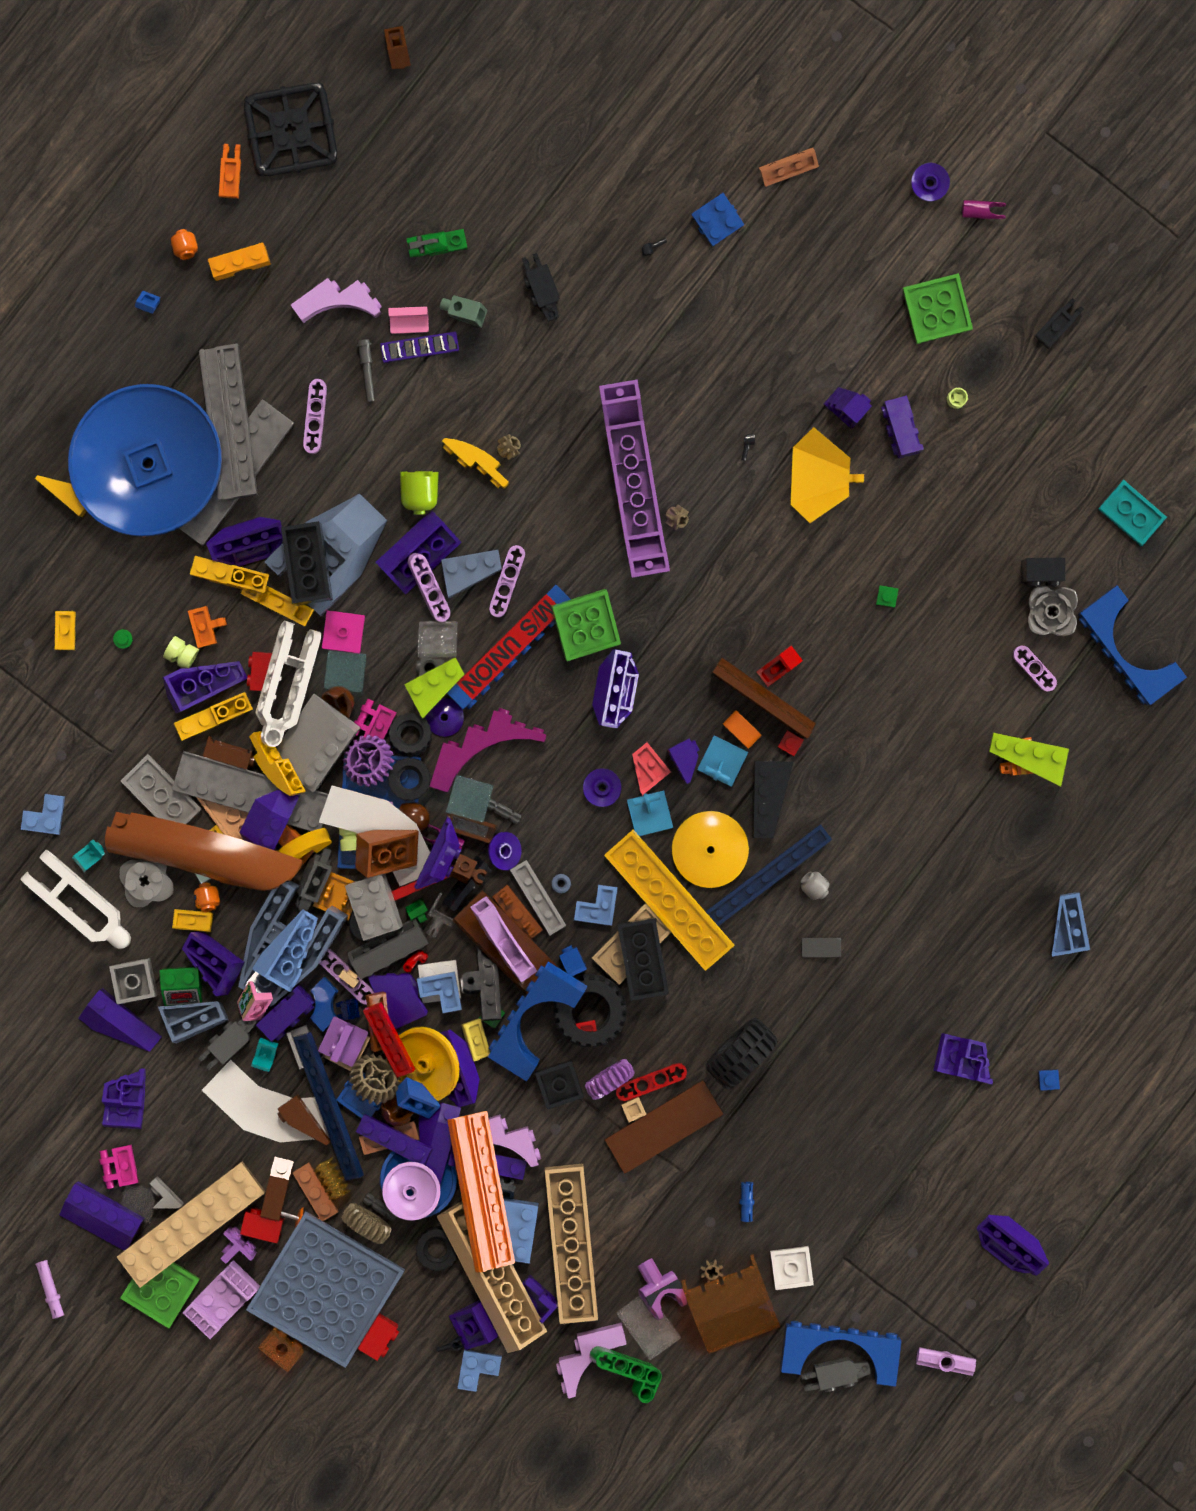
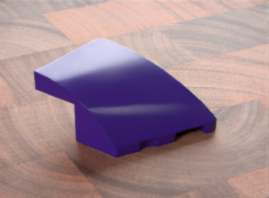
M373 973L368 977L374 993L386 992L388 1016L395 1029L427 1015L428 1010L418 997V984L410 973H401L399 975L394 973L375 975Z
M944 1033L941 1034L933 1071L993 1084L989 1074L988 1066L990 1064L987 1058L986 1043Z
M139 1069L138 1072L104 1083L102 1103L105 1105L102 1123L104 1127L142 1128L145 1100V1069Z

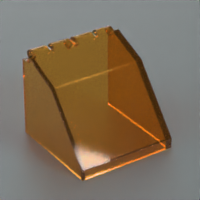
M754 1254L750 1255L753 1266L740 1270L742 1278L739 1279L737 1272L722 1277L723 1285L720 1284L719 1279L705 1283V1292H702L700 1286L689 1289L686 1280H682L686 1300L709 1354L780 1327Z

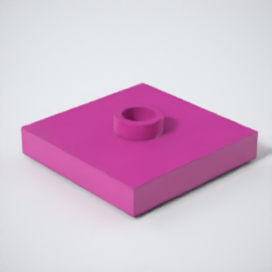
M327 610L322 649L360 654L365 615Z

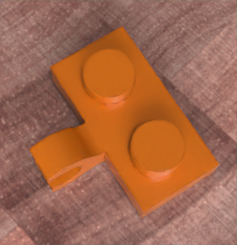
M208 606L189 610L188 614L197 648L216 644L217 640L213 628L226 626L225 618L211 620Z

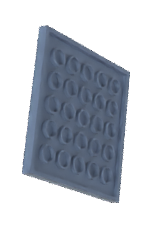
M305 1211L246 1310L346 1368L405 1269Z

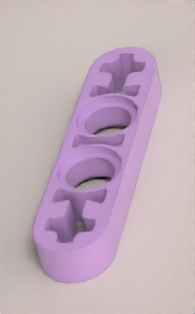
M314 379L309 385L303 446L310 454L318 453L322 444L327 386L321 379ZM317 383H320V386L323 387V390L319 391V397L323 396L322 400L319 398L311 399L312 395L316 396V390L313 389V386H317ZM313 402L321 403L322 408L319 412L311 410ZM310 422H319V429L311 431L309 429ZM308 433L312 435L319 434V438H314V442L318 446L314 447L313 450H310V447L307 446V443H311L312 439L311 436L308 437Z
M512 546L506 556L489 608L490 613L495 617L505 615L525 558V551L521 546ZM516 549H519L520 554H522V557H518L516 563H520L519 567L514 564H508V560L513 561L514 556L511 552H515ZM508 567H513L516 570V575L512 578H508L505 575V570ZM502 585H507L510 588L507 596H502L499 593V588ZM496 596L501 599H507L506 603L502 601L501 608L504 610L503 612L499 611L498 614L493 609V606H497L499 600H495Z
M413 553L408 558V566L432 617L439 622H444L449 619L451 613L425 556ZM416 558L421 560L419 562V565L422 569L425 570L420 571L419 567L414 565V563L416 562ZM424 574H428L430 577L427 584L421 583V577ZM431 591H436L438 594L434 601H430L428 597ZM437 604H438V606H439L440 609L445 610V611L442 613V614H443L442 617L439 616V615H437V614L439 613L438 607L433 606V605H437Z
M328 949V958L331 960L336 958L337 961L332 963L330 968L327 966L330 962L326 959L321 960L319 964L357 1000L367 1005L366 1000L362 999L364 995L360 991L356 994L355 991L360 988L361 984L365 986L362 988L364 992L370 991L373 994V989L363 979H360L359 976L357 977L359 980L357 987H349L344 980L338 977L339 975L335 974L333 968L336 964H341L346 971L352 969L331 949Z

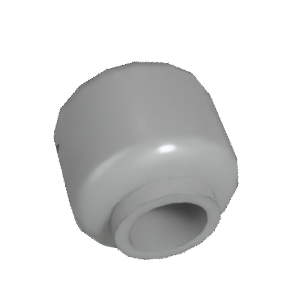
M808 872L802 878L801 889L810 899H823L828 895L829 882L821 873Z

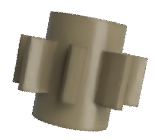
M508 434L498 440L500 444L497 446V451L500 456L507 457L509 460L520 454L518 449H520L521 444L516 437H511Z
M680 505L670 507L665 515L668 519L665 523L675 530L678 527L683 528L688 523L689 518L687 514L689 511Z
M716 1259L713 1263L706 1260V1266H700L705 1271L701 1274V1278L707 1277V1283L710 1280H715L718 1283V1276L723 1277V1273L719 1272L723 1265L717 1266ZM712 1267H715L716 1273L709 1275L708 1269L711 1270Z

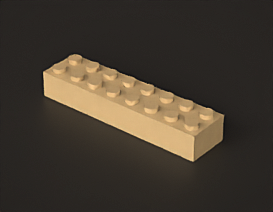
M242 1161L120 1253L117 1258L141 1288L262 1196L265 1190Z
M574 1164L545 1167L560 1324L596 1321L598 1320L584 1165Z
M460 1201L439 1214L437 1218L507 1353L521 1350L545 1334L547 1330L544 1324L539 1321L540 1316L513 1264L490 1269L485 1272H475L463 1202Z

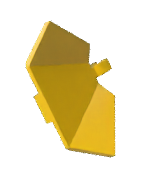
M814 427L793 447L791 506L809 523L848 498L849 483L864 482V474H850L851 458Z

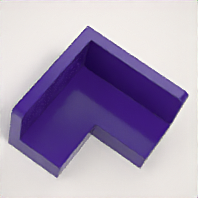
M529 1275L522 1284L537 1313L540 1315L539 1321L543 1323L558 1307V1301L538 1281Z

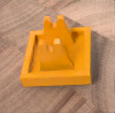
M331 872L318 902H314L313 906L324 911L334 906L349 915L346 919L349 920L353 909L345 885L355 881Z

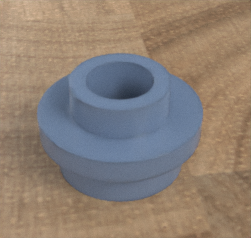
M558 874L552 880V888L558 893L567 892L571 886L569 877L564 874ZM559 880H563L565 882V885L563 887L558 886L557 883Z

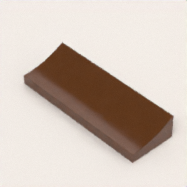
M721 658L711 674L801 737L808 739L816 724L815 722Z
M482 890L452 921L527 995L528 991H526L529 983L531 980L535 982L538 978L535 976L536 973L523 982L515 976L503 961L496 947L486 936L470 908L472 905L484 897H487L492 902L510 933L537 971L540 966L545 967L547 962L556 967L558 966Z
M701 1080L648 1112L645 1116L638 1118L605 1138V1141L622 1171L626 1174L723 1115V1112L704 1080Z

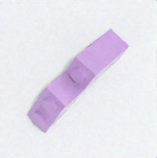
M327 278L291 304L303 323L316 314L334 308H354L364 311L375 318L382 314L380 311L382 306L376 298L372 299L368 294L371 292L364 282L361 284L358 280L339 293L338 291L341 289L334 280L331 282Z
M484 897L472 905L470 908L486 936L496 947L503 961L515 976L523 982L536 973V968L518 945L492 902L487 897Z
M501 1115L488 1118L493 1144L515 1151L531 1167L539 1165L538 1160L541 1159L539 1149H535L533 1141H536L533 1130H529L528 1126L505 1132L508 1129L505 1118L502 1119Z
M622 1323L577 1333V1339L574 1342L576 1350L581 1352L559 1357V1363L556 1364L559 1375H563L564 1382H561L563 1394L567 1393L568 1398L576 1397L578 1382L584 1370L592 1362L590 1351L594 1347L602 1346L612 1349L626 1345Z

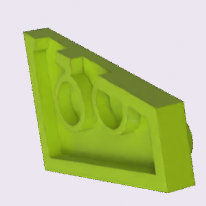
M455 657L404 684L422 719L465 674Z

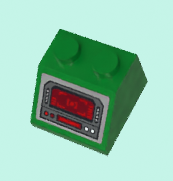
M179 967L163 968L160 970V985L164 1006L203 1003L202 975L198 968Z

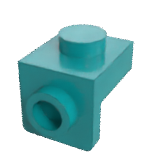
M91 840L88 845L73 855L72 859L85 872L105 855L103 852L104 848L100 843Z
M260 1038L251 1066L269 1072L279 1043Z

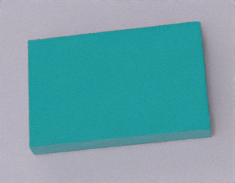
M1125 480L1121 481L1098 508L1101 513L1140 546L1144 545L1167 518Z

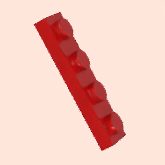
M382 1002L365 1008L363 1012L396 1077L414 1072L416 1068Z

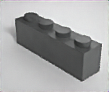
M414 918L403 923V927L382 934L347 954L359 978L363 979L382 968L388 967L391 963L405 958L408 954L422 949L429 943L417 919Z

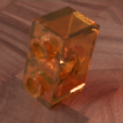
M274 1327L258 1348L288 1372L304 1352L302 1350L303 1346L296 1340H290L287 1337L288 1334ZM285 1344L287 1351L280 1352L277 1345Z

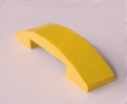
M266 586L265 594L242 590L241 592L242 595L303 626H306L314 609L306 605L294 606L290 597Z
M320 828L295 838L279 849L278 852L300 859L311 850L318 853L330 845L332 841L327 829Z

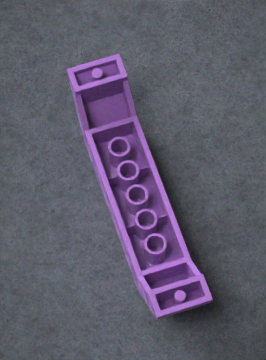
M638 380L599 386L631 577L668 572L670 568L660 520Z

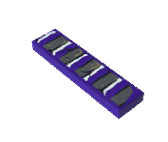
M456 332L380 343L383 363L459 351Z

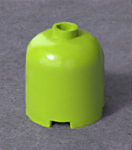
M400 472L401 502L404 508L414 511V514L417 515L425 514V511L433 509L438 500V472Z

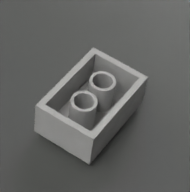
M386 874L364 878L345 885L363 941L403 927Z

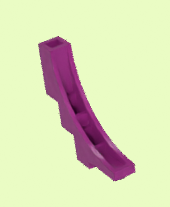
M499 708L498 711L494 710L487 732L484 731L485 727L474 724L473 728L468 727L462 748L459 747V743L448 740V744L443 743L429 787L449 792L461 768L475 754L488 746L512 739H532L545 742L547 735L543 734V729L533 727L530 730L525 728L526 724L515 721L514 724H511L513 716L509 715L510 711L502 708Z

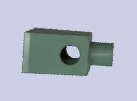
M453 295L452 300L443 298L440 303V309L448 311L447 314L451 318L482 328L487 309L482 303Z

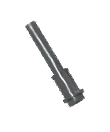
M369 339L358 340L357 347H359L360 364H363L367 402L375 401L370 366V363H372L370 345L372 343H370Z

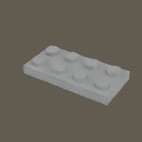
M149 754L121 780L156 818L187 824L202 810L189 795L172 790L174 779Z

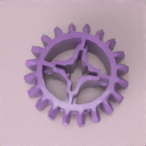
M367 735L366 738L360 736L359 741L353 740L354 745H348L349 752H344L347 758L342 759L346 763L343 767L347 771L346 775L349 778L351 777V781L357 782L360 786L370 787L371 783L375 786L377 785V780L384 782L383 776L388 777L387 771L393 770L390 763H393L394 759L390 757L394 754L390 750V745L386 744L384 739H380L378 736L372 737L371 735ZM369 747H377L376 750L365 751ZM368 769L372 771L369 774H360V772H365Z
M627 1059L617 1061L588 1080L585 1084L586 1091L593 1100H597L623 1085L634 1076L635 1072Z

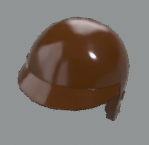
M334 686L323 693L322 700L347 718L350 717L354 707V697L347 688Z
M418 802L401 804L399 810L417 824L420 832L422 833L426 830L430 822L428 810Z
M394 1095L392 1100H388L384 1104L381 1103L382 1116L392 1126H403L413 1116L414 1112L397 1105L396 1095Z

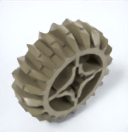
M374 1053L370 1057L365 1055L363 1058L358 1059L356 1064L352 1066L349 1075L351 1077L349 1083L353 1084L352 1090H357L356 1096L361 1095L362 1101L367 1099L369 1104L373 1101L376 1105L381 1102L384 1104L388 1100H392L401 1083L399 1081L400 1077H396L390 1063H388V1059L383 1060L381 1055L376 1058ZM363 1070H364L365 1073H366V1074H365V1077H366L365 1079H364V1077H363Z
M350 1203L341 1217L343 1222L352 1230L377 1244H383L390 1236L392 1230L390 1225L381 1217L356 1203Z

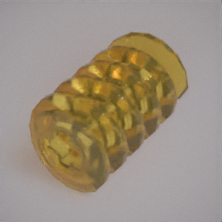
M333 1157L318 1164L313 1171L314 1173H321L317 1179H324L321 1186H328L325 1193H332L328 1198L329 1200L337 1199L351 1191V1189L345 1190L348 1183H341L345 1177H338L341 1170H334L337 1163H330Z

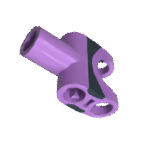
M652 1258L637 1266L647 1285L638 1289L639 1295L655 1319L660 1320L664 1317L660 1304L663 1296L672 1297L681 1307L687 1305V1298L683 1287L673 1271L662 1276Z

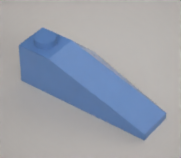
M302 909L262 952L252 970L291 992L301 976V964L303 958L306 959L308 953L306 948L308 942L312 939L318 918Z

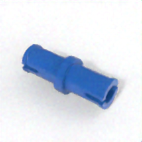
M741 1182V1199L739 1204H741L742 1222L753 1221V1205L755 1204L753 1199V1182Z

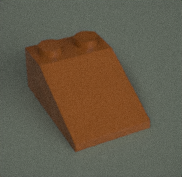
M371 830L358 833L355 868L369 878L417 866L419 831Z

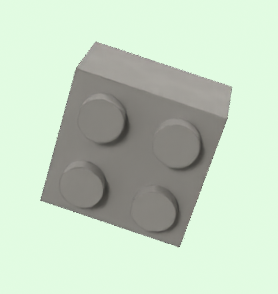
M151 958L109 966L117 1004L152 998L158 995Z

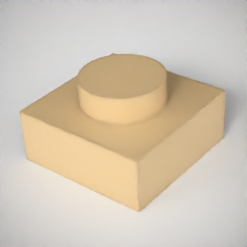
M344 969L338 976L353 988L359 982L357 979L358 975L350 969L348 971Z
M639 1097L621 1104L629 1122L646 1115Z

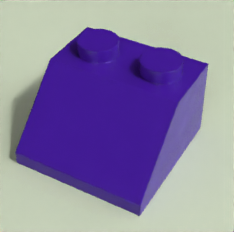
M481 1301L474 1302L449 1315L458 1336L462 1337L461 1342L465 1344V1350L490 1343L498 1337Z

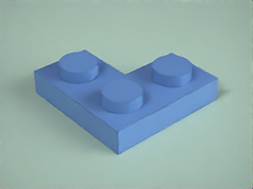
M45 794L42 813L23 810L21 830L60 835L65 796Z
M598 885L596 903L577 901L574 920L612 926L617 887Z
M455 971L417 978L420 998L439 994L443 1013L462 1010Z
M464 1349L458 1389L476 1392L479 1373L499 1376L502 1356Z

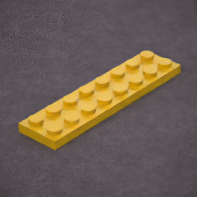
M634 830L628 833L604 855L705 971L735 946Z

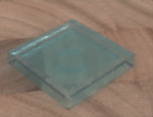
M328 650L324 688L329 689L334 686H341L349 691L363 692L367 654Z
M456 775L446 812L483 823L494 785Z

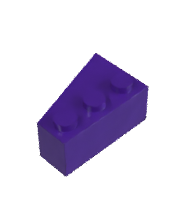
M840 387L824 403L830 411L851 429L872 407L869 404L871 402L870 399L864 394L860 396L856 392Z
M903 396L885 401L883 403L884 407H881L883 418H887L888 421L886 430L888 436H892L894 443L891 444L893 455H897V458L900 459L922 452L924 448L919 443V432L915 428L914 416L908 397Z
M190 932L182 950L194 967L200 970L203 975L202 978L212 987V992L215 996L228 995L245 962L205 932Z
M298 985L261 1019L256 1026L271 1042L274 1039L279 1041L286 1034L284 1030L288 1026L293 1028L300 1021L298 1017L303 1012L307 1015L314 1008L312 1004L315 1000L301 985Z

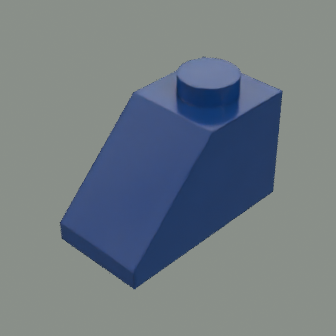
M570 945L561 950L562 954L559 956L567 974L574 976L587 969L577 946L573 948Z
M406 1077L399 1084L396 1091L397 1105L426 1118H430L440 1108L438 1101L422 1083Z

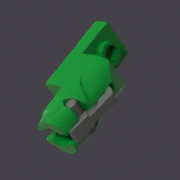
M464 229L406 238L408 247H410V257L435 256L468 249Z

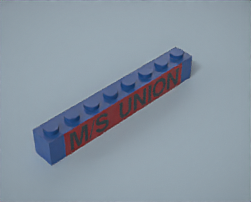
M555 585L447 694L462 709L466 707L470 709L477 702L475 698L479 694L483 696L490 689L488 685L493 680L497 682L504 675L502 671L506 667L510 669L518 661L516 657L520 653L524 655L531 649L529 644L534 639L539 641L545 635L543 631L548 626L552 628L556 624L551 606L571 599Z

